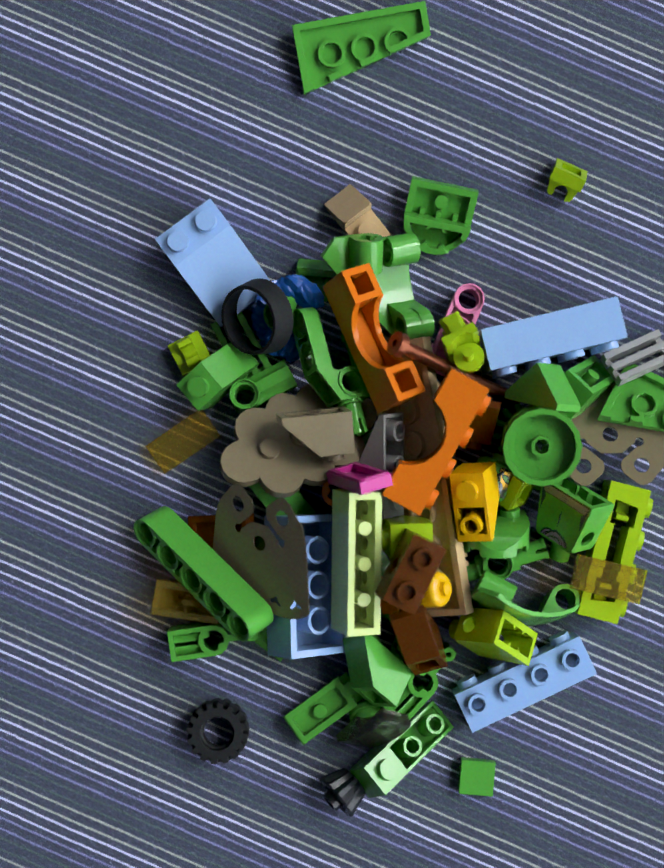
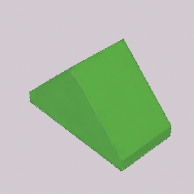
M537 362L505 391L504 396L506 399L555 411L580 412L581 407L561 365Z

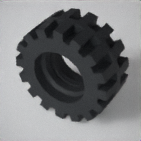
M214 698L212 701L204 702L192 714L187 727L188 745L192 746L191 751L195 755L201 756L200 760L204 762L209 760L211 764H217L218 762L224 764L228 763L232 758L235 759L243 751L249 736V722L247 721L246 713L242 712L241 707L237 703L233 704L228 699L220 700V698ZM214 717L226 719L231 724L233 731L230 740L219 745L211 743L204 734V727L208 720Z

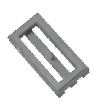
M659 329L602 354L600 361L618 387L664 366V341L660 338L662 333ZM653 344L652 346H650V347H648V348H646V349H644V350H641V351H639V352H637V353H635V354H633V355H630V356H628V357H626V358H624V359H621V360H619V361H617V362H615V363H612V362L615 361V360H618V359H620V358H622V357H624V356H627V355H629V354H631V353H633V352H635V351H638V350H640V349H642V348H644V347H647V346ZM658 352L661 354V356L622 374L618 372Z

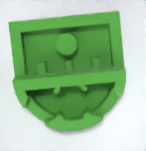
M412 176L404 213L405 232L414 233L417 236L422 252L432 255L449 253L450 250L458 247L461 243L463 244L469 236L479 193L478 189Z
M500 507V510H497L494 539L483 542H463L464 552L480 550L482 558L490 559L515 557L517 549L527 552L529 550L530 521L525 510H520L517 507L508 511L504 507Z

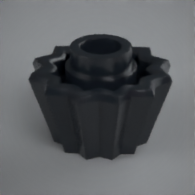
M342 768L320 778L321 785L326 792L322 796L327 804L334 811L340 808L347 816L352 817L366 794L357 778L347 768Z

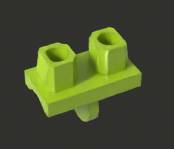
M458 311L442 318L439 323L443 329L441 340L446 359L455 363V366L464 373H473L479 370L484 363V353L480 346L479 333L474 322L466 325Z

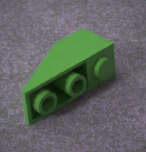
M430 701L405 726L401 724L371 748L349 771L361 783L369 798L385 796L454 726L435 702Z

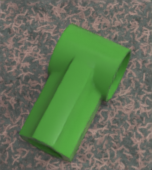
M282 360L248 379L237 380L230 388L229 397L233 408L241 414L246 409L259 408L268 403L270 398L276 394L291 391L297 387V383L289 367ZM243 390H250L255 394L253 401L246 405L240 404L236 400L238 393Z

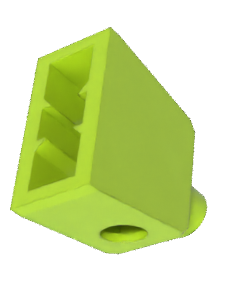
M473 608V613L461 615L460 619H454L450 623V637L475 654L529 666L538 633L506 611ZM500 635L504 637V641L499 639Z

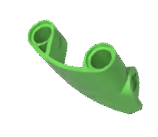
M361 233L337 236L331 239L320 256L336 275L341 271L370 263L383 293L379 306V322L391 336L397 331L407 334L410 339L419 337L431 338L433 336L435 328L433 316L428 308L414 300L411 287L409 264L417 263L421 254L420 243L414 233L391 236Z
M487 570L483 572L471 592L473 608L504 610L526 626L542 625L563 619L579 608L581 601L580 594L575 587L569 584H559L546 593L537 612L524 609L511 602L516 593L517 586ZM556 594H562L566 597L568 601L567 609L558 606L555 598Z

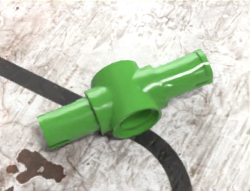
M541 537L538 540L529 542V550L527 552L517 549V555L512 558H506V564L500 570H492L488 567L490 558H482L480 554L474 555V559L469 560V566H467L469 582L480 579L485 570L502 579H506L512 572L521 570L520 566L550 558L548 550H546L544 538Z

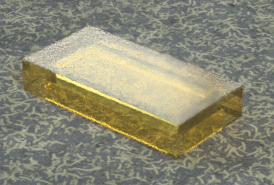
M197 410L146 445V448L163 473L167 474L221 435L204 410Z
M577 554L570 588L640 605L647 570Z

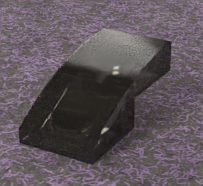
M381 708L370 719L357 716L336 735L338 742L361 748H372L386 744L399 737L411 728L408 715Z

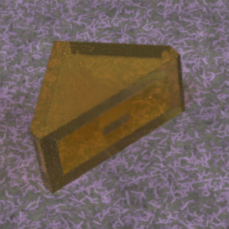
M156 579L150 610L151 615L219 625V621L178 580Z

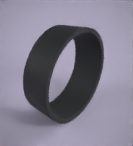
M253 279L234 288L225 297L221 311L222 325L227 338L235 348L243 353L256 355L277 352L287 344L293 330V312L285 293L275 283L266 279ZM244 289L259 294L267 303L272 315V335L269 342L262 349L254 346L247 340L238 323L237 303Z

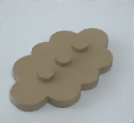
M306 384L300 388L296 396L287 393L276 394L270 398L265 409L256 407L246 409L238 416L234 427L236 441L228 445L221 455V474L232 485L240 484L242 487H247L259 483L264 491L273 497H290L299 491L302 484L320 486L328 482L326 473L328 470L349 463L359 462L365 448L362 438L364 435L358 437L354 435L355 453L345 454V459L325 461L324 457H319L276 421V413L328 408L311 385ZM366 398L361 405L367 428L370 432L376 421L377 412L374 404L369 398Z

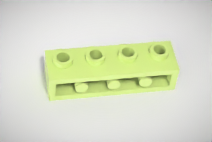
M332 489L331 629L347 637L380 634L381 599L375 593L381 581L382 492L379 491L360 495L345 489Z

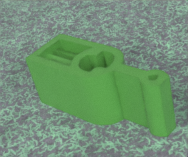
M217 619L173 625L167 631L171 662L217 656L227 649L230 641L237 640ZM212 630H216L223 635L219 644H213L207 639ZM260 632L247 641L252 642L258 639Z
M448 642L443 643L446 660L450 662L454 660L456 651ZM440 669L419 674L422 677L426 674L430 675V681L427 685L419 683L417 686L414 685L413 679L416 675L412 672L397 707L383 708L405 726L437 690L438 678L436 673Z

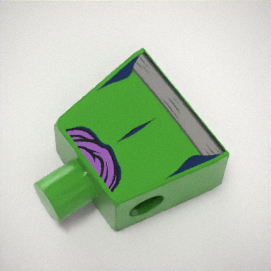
M569 476L560 483L541 486L536 530L540 535L552 542L549 557L556 562L565 563L568 562L570 553L573 554L591 549L611 514L614 504L586 486L577 484Z

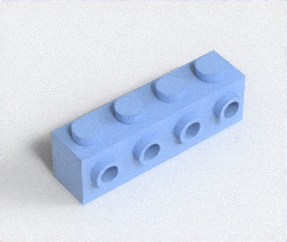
M567 630L561 631L549 638L550 643L540 648H537V645L534 646L529 666L507 663L500 660L488 666V672L478 677L475 674H471L456 682L457 687L453 688L452 691L472 733L596 675L597 672L580 636L574 632L568 633Z

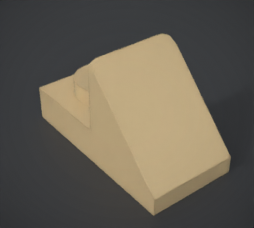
M351 184L324 204L346 235L374 233L381 236H391L390 232L372 211L371 202Z

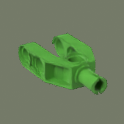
M314 307L294 309L293 334L305 379L328 408L345 406L352 411L353 433L355 437L369 433L361 404L370 395L343 334L341 335V340L346 343L351 366L334 369L317 310ZM342 380L347 383L349 390L344 387Z

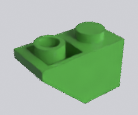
M344 635L343 643L351 688L374 707H397L412 674L408 666L402 662L403 658L382 645L377 635L353 637Z

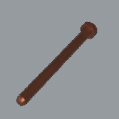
M397 331L388 341L387 352L396 358L405 355L445 375L449 367L489 388L488 395L511 406L520 403L519 401L504 398L507 388L476 373L460 371L455 366V363L411 343L407 334Z

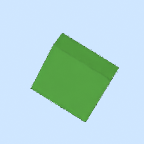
M461 757L458 793L493 797L495 760Z

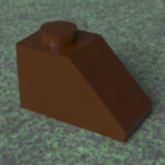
M490 401L481 417L477 414L475 415L469 426L474 431L464 448L481 451L482 445H491L501 402Z

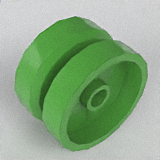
M535 405L522 407L509 417L502 429L500 441L503 457L513 474L527 484L543 487L560 483L570 476L580 462L583 447L579 430L566 414ZM539 440L548 442V444L542 445V451H537L535 448V444Z

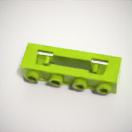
M604 480L600 496L612 502L615 508L613 507L614 512L612 510L595 545L591 549L586 550L576 588L581 599L580 606L575 611L576 614L618 624L619 617H624L628 606V598L625 597L627 585L633 583L636 575V565L633 564L636 551L641 550L644 543L645 533L641 531L644 518H649L653 507V499L650 498L651 490L612 480ZM612 518L626 522V526H621L608 576V579L612 580L610 585L596 580V577L601 578L615 524L610 522Z

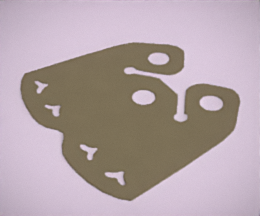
M614 383L581 415L571 421L579 430L581 439H585L587 444L601 454L623 453L635 443L636 438H642L643 445L637 446L622 460L621 469L626 476L636 483L647 485L654 480L664 467V432L598 421L597 419L616 384ZM608 427L614 428L618 433L617 439L612 442L605 440L603 437L604 429ZM582 447L580 459L588 460L591 463V470L584 474L575 468L570 477L581 486H589L603 474L604 463L603 460L586 447ZM638 458H644L649 462V469L646 472H638L635 469L634 462Z
M240 484L230 486L218 502L213 550L269 604L274 615L287 619H301L308 616L310 610L306 541L303 528L291 505L286 499L280 497L269 504L266 509L267 520L279 538L284 540V547H281L268 526L251 521L241 528L240 532L236 531L235 525L242 523L253 514L254 505L252 499ZM236 496L240 497L243 501L244 507L242 511H237L233 506V499ZM278 511H283L287 515L288 523L286 526H281L276 518ZM255 536L263 538L265 542L264 550L259 551L255 547ZM277 597L280 606L276 602H271L270 599ZM295 601L296 604L299 605L301 608L299 609L295 607L294 609H291L290 606Z

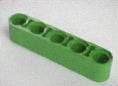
M162 506L135 521L133 529L138 541L237 640L245 642L273 622V611L269 604L171 508Z

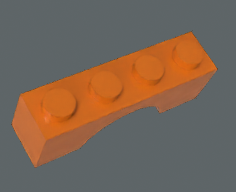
M370 263L341 271L322 286L377 413L379 414L405 404L426 392L413 360L403 357L396 358L387 352L388 343L384 338L379 322V306L383 293Z
M449 367L433 396L434 401L443 413L445 423L444 434L440 444L431 454L424 458L411 461L398 460L391 473L393 485L383 488L382 495L418 515H421L424 508L430 510L439 494V491L435 489L441 477L447 479L457 460L452 458L458 446L464 448L473 434L474 429L469 426L475 415L477 414L481 417L491 401V397L487 396L490 389Z

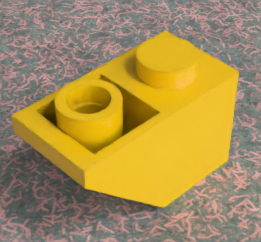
M496 462L462 463L449 475L458 542L492 541L494 539L500 496Z

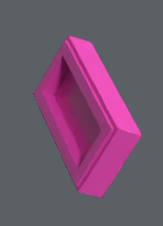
M359 462L349 463L326 472L328 484L360 495L393 485L391 473Z

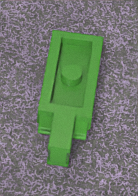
M346 672L330 681L284 715L283 718L302 745H304L355 708L363 697L351 688L350 677Z

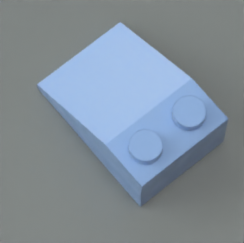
M208 199L155 239L221 328L223 327L221 319L222 305L225 297L231 290L253 279H266L270 281L211 199ZM244 289L238 299L237 315L255 303V296L259 294Z

